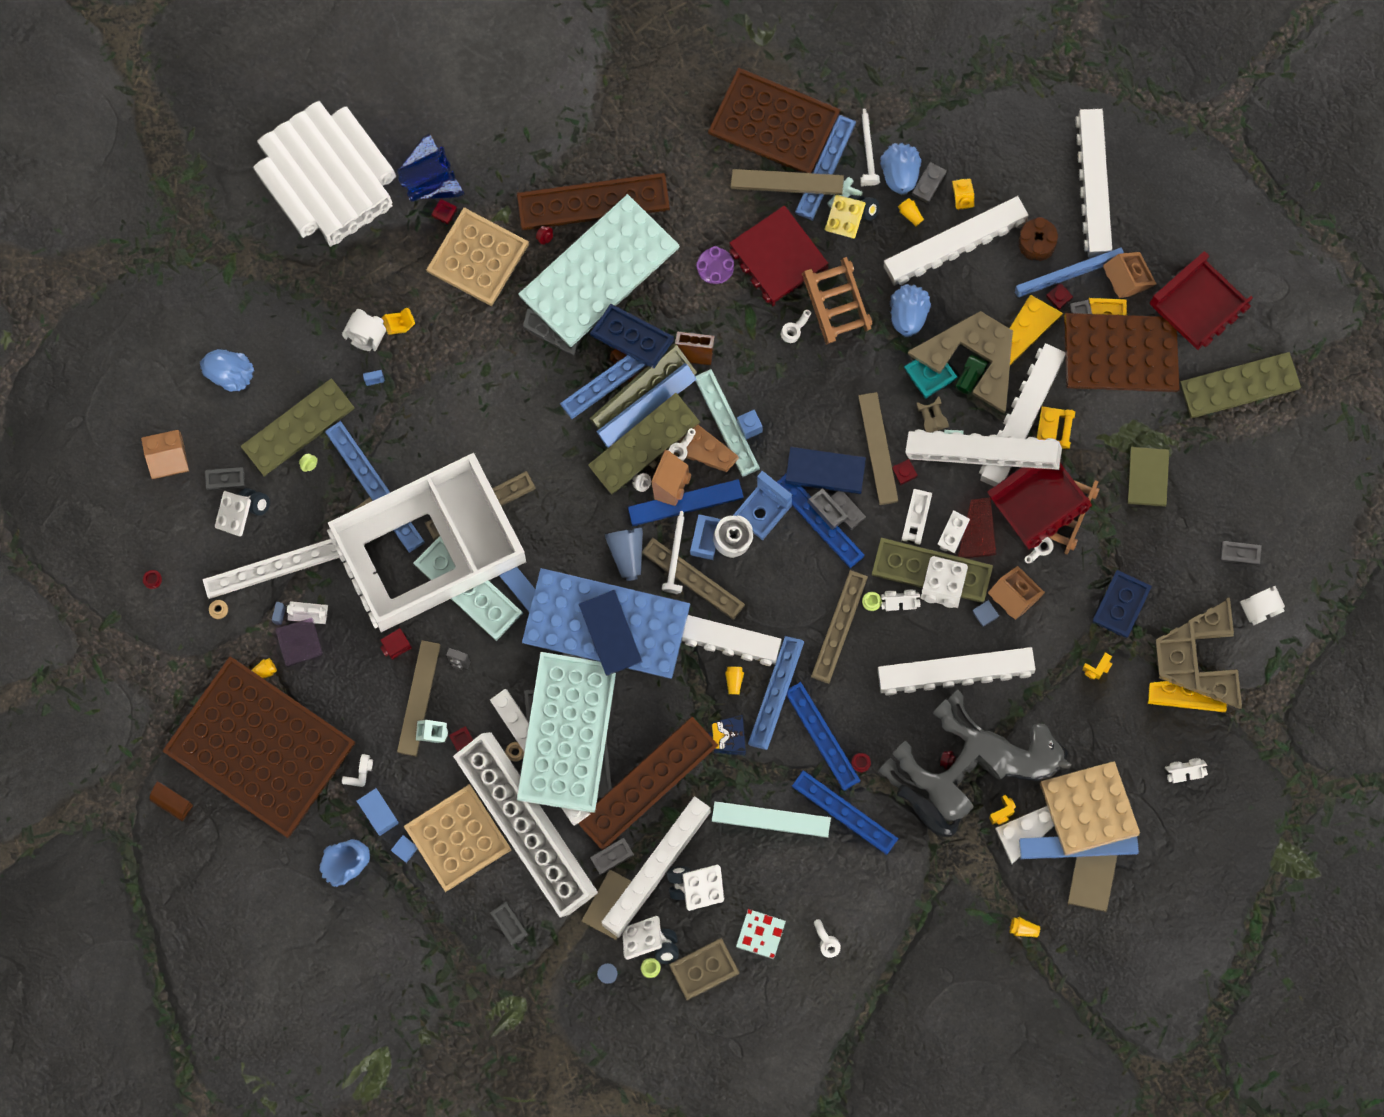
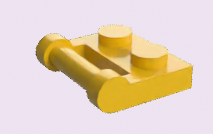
M1042 406L1037 439H1056L1059 417L1065 418L1062 440L1059 442L1062 449H1070V432L1072 420L1075 418L1076 412Z

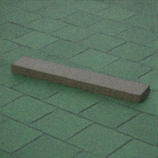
M733 169L731 189L842 195L844 175Z
M875 392L858 395L879 505L898 502V496L878 394Z
M526 471L492 489L500 505L503 506L536 488ZM431 519L425 522V525L435 541L440 535Z
M652 538L642 551V555L669 574L672 551ZM678 556L675 579L734 621L745 604Z
M849 571L811 678L830 683L868 576Z
M421 640L397 750L399 754L417 757L420 741L416 740L417 722L425 720L441 647L439 643Z

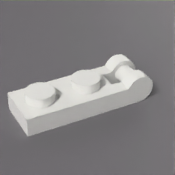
M917 489L913 490L901 541L907 542L909 540L915 542V544H921L932 493ZM910 528L917 529V534L909 533Z

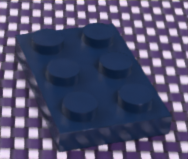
M1116 570L1092 622L1128 638L1152 586Z

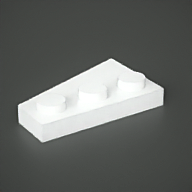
M1045 806L997 827L995 830L1011 865L1020 857V838H1041L1054 827V823L1048 806Z

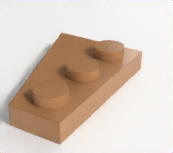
M697 425L693 428L696 433L686 447L688 451L687 459L705 463L707 466L727 472L739 459L738 455L701 426ZM682 437V438L678 441V443H681V441L684 439V437Z

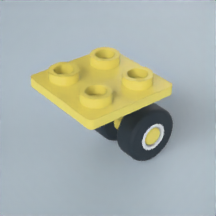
M835 195L825 231L855 238L861 217L866 220L875 219L879 212V202L875 198H865L863 195H852L850 198Z

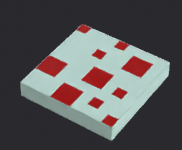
M748 909L736 947L774 959L786 921Z

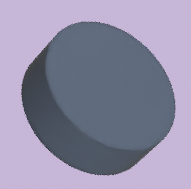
M603 964L598 969V978L602 983L611 984L617 979V969L612 964Z

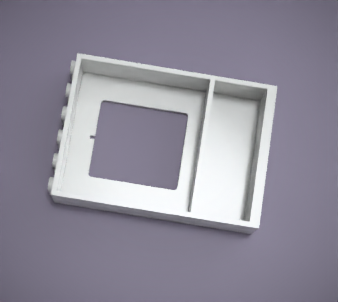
M474 453L328 522L330 529L327 532L337 550L340 560L342 562L346 561L343 563L350 579L354 577L352 579L354 588L358 595L362 594L360 596L366 612L370 611L368 613L374 628L378 627L380 632L396 626L526 562L524 550ZM429 514L456 567L394 599H390L378 573L373 574L376 572V569L364 545Z

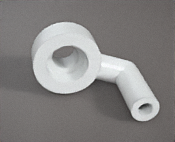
M805 310L796 323L785 324L781 330L782 339L788 343L796 342L801 334L800 329L806 324L811 312Z
M692 428L689 429L681 443L672 444L668 451L673 454L675 452L678 453V458L684 461L688 454L686 447L693 439L696 431Z
M1046 537L1042 542L1047 543V549H1041L1040 545L1035 547V550L1025 557V562L1032 563L1039 555L1050 554L1054 547L1053 541Z
M361 755L359 777L343 776L342 784L359 787L365 786L367 772L371 771L373 766V760L370 759V755Z
M816 920L814 925L821 938L820 949L822 954L826 957L836 956L840 952L839 941L833 936H828L821 920ZM829 947H834L833 950L828 951Z

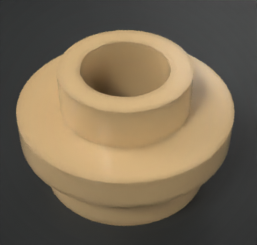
M215 600L209 606V613L215 619H222L228 613V606L222 600ZM217 606L222 608L220 612H215Z
M512 742L506 748V755L509 760L517 762L523 759L524 751L518 742ZM518 749L519 754L513 755L512 751Z

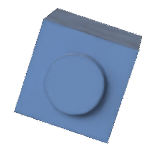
M755 410L737 417V423L746 440L763 432V426Z

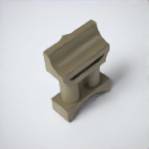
M939 396L930 405H922L917 402L918 412H922L924 418L923 428L929 433L949 428L947 418L943 416L940 409L942 403ZM929 409H933L935 417L931 418Z

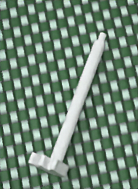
M862 109L868 175L863 174V177H861V186H872L879 184L880 178L874 171L868 113H866V109Z
M680 511L677 518L667 583L662 585V591L673 594L681 593L683 587L674 584L684 522L683 511Z

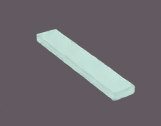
M710 369L696 375L697 380L695 381L727 447L739 457L735 463L742 477L760 470L712 370Z
M714 802L712 822L828 838L831 817Z

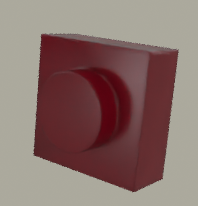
M440 199L432 212V217L449 225L457 211V207Z
M1060 283L1046 295V298L1060 310L1073 299V296Z
M909 459L892 467L900 485L918 476Z
M466 726L449 735L457 752L473 741Z

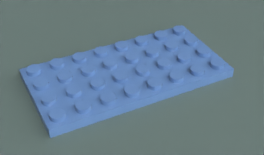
M540 569L522 640L523 644L600 662L579 603L615 590L643 661L627 669L669 679L673 678L690 603L547 569Z

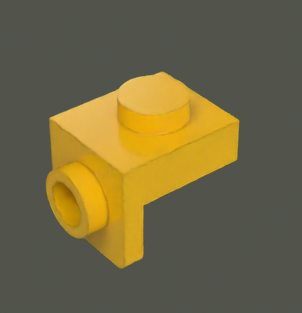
M971 179L952 181L956 209L974 207V190Z
M409 308L403 309L400 313L385 314L381 318L384 321L383 323L388 335L406 333L415 325Z
M1105 653L1096 669L1085 663L1082 669L1085 672L1084 674L1093 680L1095 678L1099 680L1103 672L1108 673L1113 664L1110 662L1112 656Z
M1006 794L1001 798L1005 808L989 816L992 825L995 823L1001 825L1009 820L1008 817L1012 816L1015 812V804L1012 798H1008Z

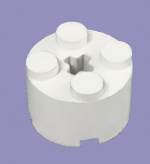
M356 309L352 313L342 335L346 340L350 338L352 340L351 344L365 351H371V349L376 351L386 332V328L383 325L384 321L380 317H371L363 310Z
M730 515L721 519L713 534V542L716 549L721 554L730 558L744 554L753 540V529L750 522L738 515ZM736 534V538H730V535Z
M1276 586L1240 601L1249 623L1252 622L1253 625L1266 620V615L1270 614V617H1274L1284 612L1283 608L1285 607Z

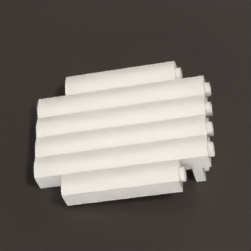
M320 101L315 102L304 111L294 115L289 121L280 124L272 132L263 135L257 141L267 158L260 160L253 168L302 238L311 235L319 228L326 242L331 247L334 244L340 243L343 238L355 233L358 228L372 222L375 217L387 212L392 207V200L383 188V185L391 183L396 178L395 172L347 107L339 109L330 116Z

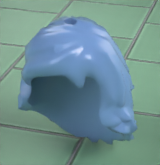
M894 143L881 156L880 164L886 184L890 189L900 195H905L916 185L919 177V168L921 167V158L915 147H910L909 144Z
M905 284L891 295L890 306L892 309L890 313L892 324L896 331L904 337H911L917 334L924 325L931 303L928 292L922 290V287L917 288L916 285Z
M217 349L207 353L200 361L202 374L213 383L222 386L230 392L245 389L246 385H249L250 380L253 378V364L249 363V359L244 353Z
M353 839L340 842L337 845H329L323 851L324 855L319 870L322 873V878H326V882H330L333 887L345 885L349 880L358 876L369 863V849L361 841Z

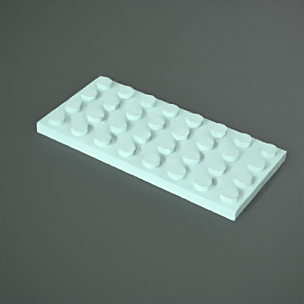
M627 194L519 293V297L571 348L597 324L610 303L617 306L680 246Z
M545 652L540 653L518 789V801L595 813L616 673L606 676L601 662Z

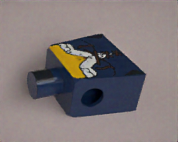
M743 715L712 723L713 732L707 733L718 744L714 749V753L746 755Z

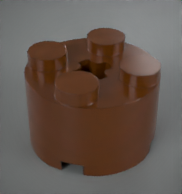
M1042 217L1025 223L1019 237L1021 253L1029 260L1043 261L1048 259L1054 253L1058 240L1055 226Z

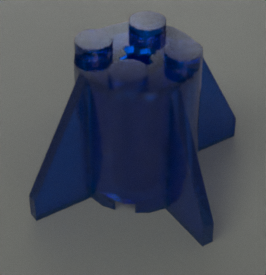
M430 134L420 140L404 163L397 169L398 180L402 187L406 186L408 190L407 195L411 202L419 199L455 198L465 194L454 172H449L451 171V165L446 157L444 147H437Z

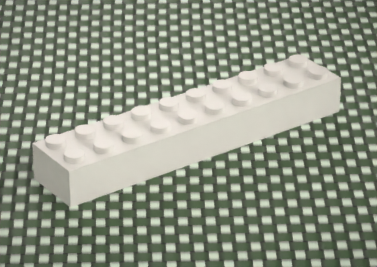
M492 733L480 734L453 756L559 917L570 915L598 893L541 806L537 803L517 800L521 776Z

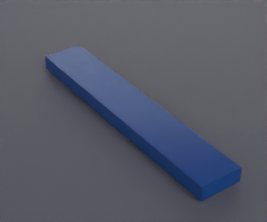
M786 474L777 481L778 484L792 494V506L850 569L865 557L861 550L838 526L832 530L807 501L811 496L802 486L786 484Z
M738 479L686 492L682 500H678L676 506L653 500L629 506L628 510L632 526L677 516L680 514V511H683V514L741 500L744 497Z
M799 682L789 688L786 697L843 791L859 783L861 780L803 684Z
M804 770L793 783L792 787L884 854L887 855L897 842L898 838Z

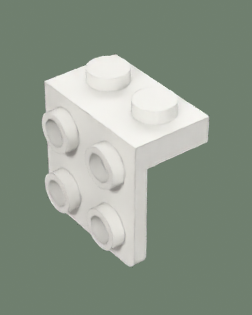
M935 556L931 557L921 599L928 603L943 604L948 608H958L968 566L956 561Z

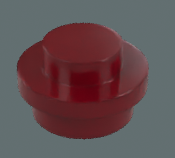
M543 226L536 234V239L542 245L549 243L553 238V230L550 227Z
M149 570L143 576V583L149 589H156L162 583V576L156 570Z
M944 751L942 754L940 766L944 767L945 770H948L956 761L953 751Z
M858 753L853 756L851 765L855 771L862 773L870 768L871 760L868 755Z

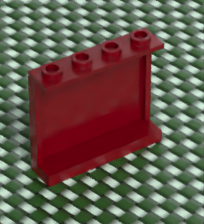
M785 205L730 242V255L733 259L739 260L742 271L751 276V282L756 289L760 288L763 292L761 294L766 303L770 302L773 307L778 299L804 282L802 276L804 271L812 269V272L817 274L820 271L828 270V262Z
M1205 251L1159 290L1149 303L1197 350L1203 346L1206 348L1210 345L1215 335L1220 336L1225 331V326L1228 323L1232 325L1238 319L1237 315L1240 312L1244 314L1251 307L1250 302L1253 299L1252 296L1246 299L1207 262L1209 255Z
M1061 463L1059 470L1022 467L987 491L993 503L1028 550L1039 546L1042 540L1056 534L1059 528L1069 525L1075 517L1086 513L1092 506L1089 498L1084 495Z

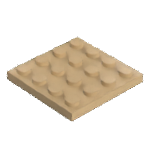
M463 208L426 270L435 277L492 306L528 247L529 241Z
M1115 761L1040 782L1065 856L1139 836L1140 831Z
M470 784L404 826L445 892L512 850Z

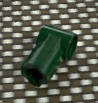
M971 354L956 384V388L965 394H970L979 377H982L988 362Z

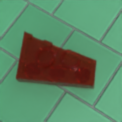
M991 498L971 500L967 518L970 520L962 537L958 557L973 558L997 555Z

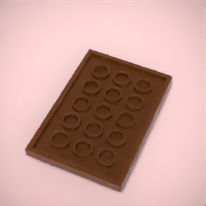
M738 68L708 134L801 173H812L835 121L840 114V109Z
M1066 313L1064 315L1066 388L1179 391L1177 330L1163 317Z

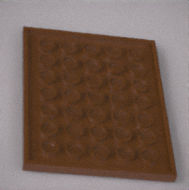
M230 656L162 751L289 838L356 742Z

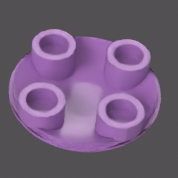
M716 246L711 247L698 258V274L704 281L710 284L723 283L731 277L734 271V260L726 250Z

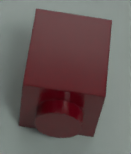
M400 628L380 640L383 644L380 647L385 657L389 655L392 660L412 648Z

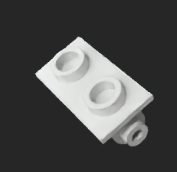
M953 510L938 542L941 550H949L955 553L969 523V518Z
M912 589L904 590V593L885 591V594H881V599L885 600V602H881V607L886 611L899 610V603H903V610L917 609V607H920V599L916 600V598L920 597V594Z
M290 602V605L287 606L288 621L326 624L328 605Z
M1200 758L1190 759L1188 763L1183 764L1182 762L1170 763V766L1165 767L1168 773H1170L1167 774L1168 782L1187 781V773H1189L1190 780L1204 778L1207 775V769L1203 767L1207 766V763Z

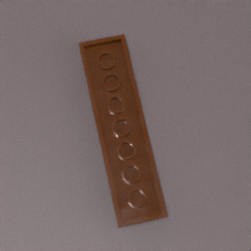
M665 173L517 193L522 230H529L543 226L551 227L600 220L627 194L646 213L668 211L670 206Z
M691 716L596 803L595 813L589 812L590 815L578 824L604 850L710 754L718 744Z

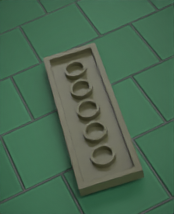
M673 343L655 369L649 366L645 368L590 419L599 430L683 364H687L694 375L697 372L679 347Z
M1290 352L1180 381V387L1190 418L1301 388Z
M331 378L241 445V448L261 474L266 476L355 408Z
M675 393L588 464V466L613 495L661 456L665 450H668L672 444L684 437L689 429H693L701 422L681 397Z
M881 538L872 576L923 588L931 557L935 556L956 561L968 566L960 598L984 603L993 565Z

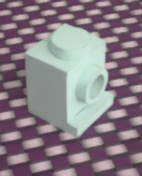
M431 720L418 721L416 740L434 743L445 742L448 735L447 723Z

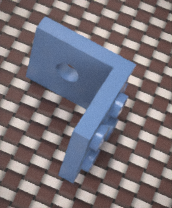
M761 471L757 476V488L733 516L738 515L747 519L752 526L753 533L761 540H764L791 508L792 494ZM757 509L765 511L766 514L763 518L755 516L754 513Z

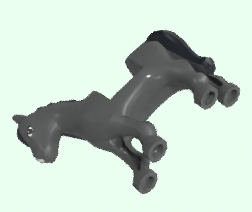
M958 689L933 712L941 720L942 728L945 731L958 735L965 741L964 747L954 764L941 774L930 773L916 763L911 753L912 747L907 741H904L893 752V756L900 761V769L907 772L911 776L912 781L908 780L898 771L897 763L892 758L883 764L879 772L887 777L892 785L899 788L897 796L908 800L912 804L921 821L932 832L942 837H951L957 832L961 819L973 808L971 801L957 786L964 779V773L966 771L970 773L977 766V763L998 780L1005 776L1015 779L1039 781L1051 778L1060 769H1069L1072 764L1066 760L1068 751L1054 739L1048 726L1041 723L1032 725L1029 731L1030 746L1028 751L1016 747L1004 737L980 728L967 714L963 703L964 695Z

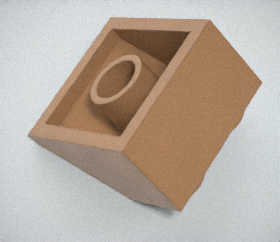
M1140 252L1118 254L1103 265L1106 276L1110 279L1114 291L1119 298L1131 297L1156 285Z
M179 430L141 438L151 479L189 471L183 437Z
M668 450L664 451L651 482L655 500L676 506L678 500L683 498L684 486L689 483L691 473H689L688 465Z
M1018 566L1001 577L988 592L993 600L999 603L1006 610L1007 614L1015 620L1023 615L1045 593Z

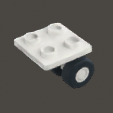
M249 488L241 490L238 495L224 491L215 528L242 536L248 511L258 516L265 514L270 506L269 497L264 493L256 492Z
M719 865L691 871L685 866H677L668 870V881L674 883V887L669 888L670 897L676 900L685 899L688 910L724 901L721 867Z
M658 916L629 925L623 931L624 957L626 960L654 950L655 958L660 963L669 964L678 959V947L674 944L677 943V935L670 929L660 930V919Z

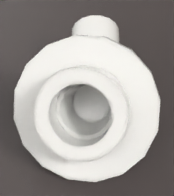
M646 473L637 474L632 479L634 481L632 483L634 488L640 492L646 491L651 485V478Z

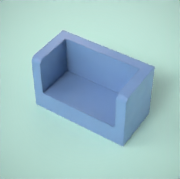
M698 515L690 550L691 556L713 560L716 549L713 542V534L721 519Z
M377 788L357 800V803L379 836L399 824Z

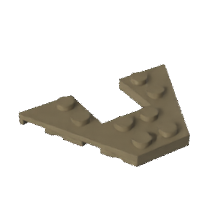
M980 311L908 352L909 356L939 374L960 344L991 362V365L972 394L1005 414L1013 330Z
M1227 598L1226 601L1214 608L1211 607L1207 612L1197 615L1183 626L1173 629L1169 634L1156 639L1157 660L1160 679L1242 709L1238 670L1199 673L1195 639L1234 636L1230 598Z

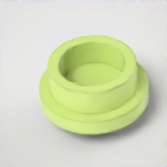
M311 454L304 455L299 461L300 468L304 472L313 470L317 465V458Z
M876 592L866 593L862 600L864 608L868 611H876L880 608L882 602L880 595Z
M647 958L641 964V972L648 978L656 977L660 972V963L654 958Z

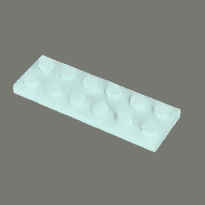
M441 536L413 563L430 580L456 567ZM489 581L451 598L496 641L523 614L518 607Z

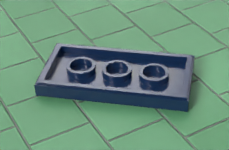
M611 303L590 332L592 337L655 369L675 340L674 336Z
M790 447L785 483L861 494L866 457Z
M615 590L579 603L606 676L643 662Z

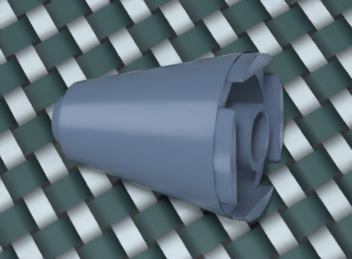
M635 528L634 530H623L605 534L606 542L621 577L626 578V581L637 580V576L641 575L643 529Z

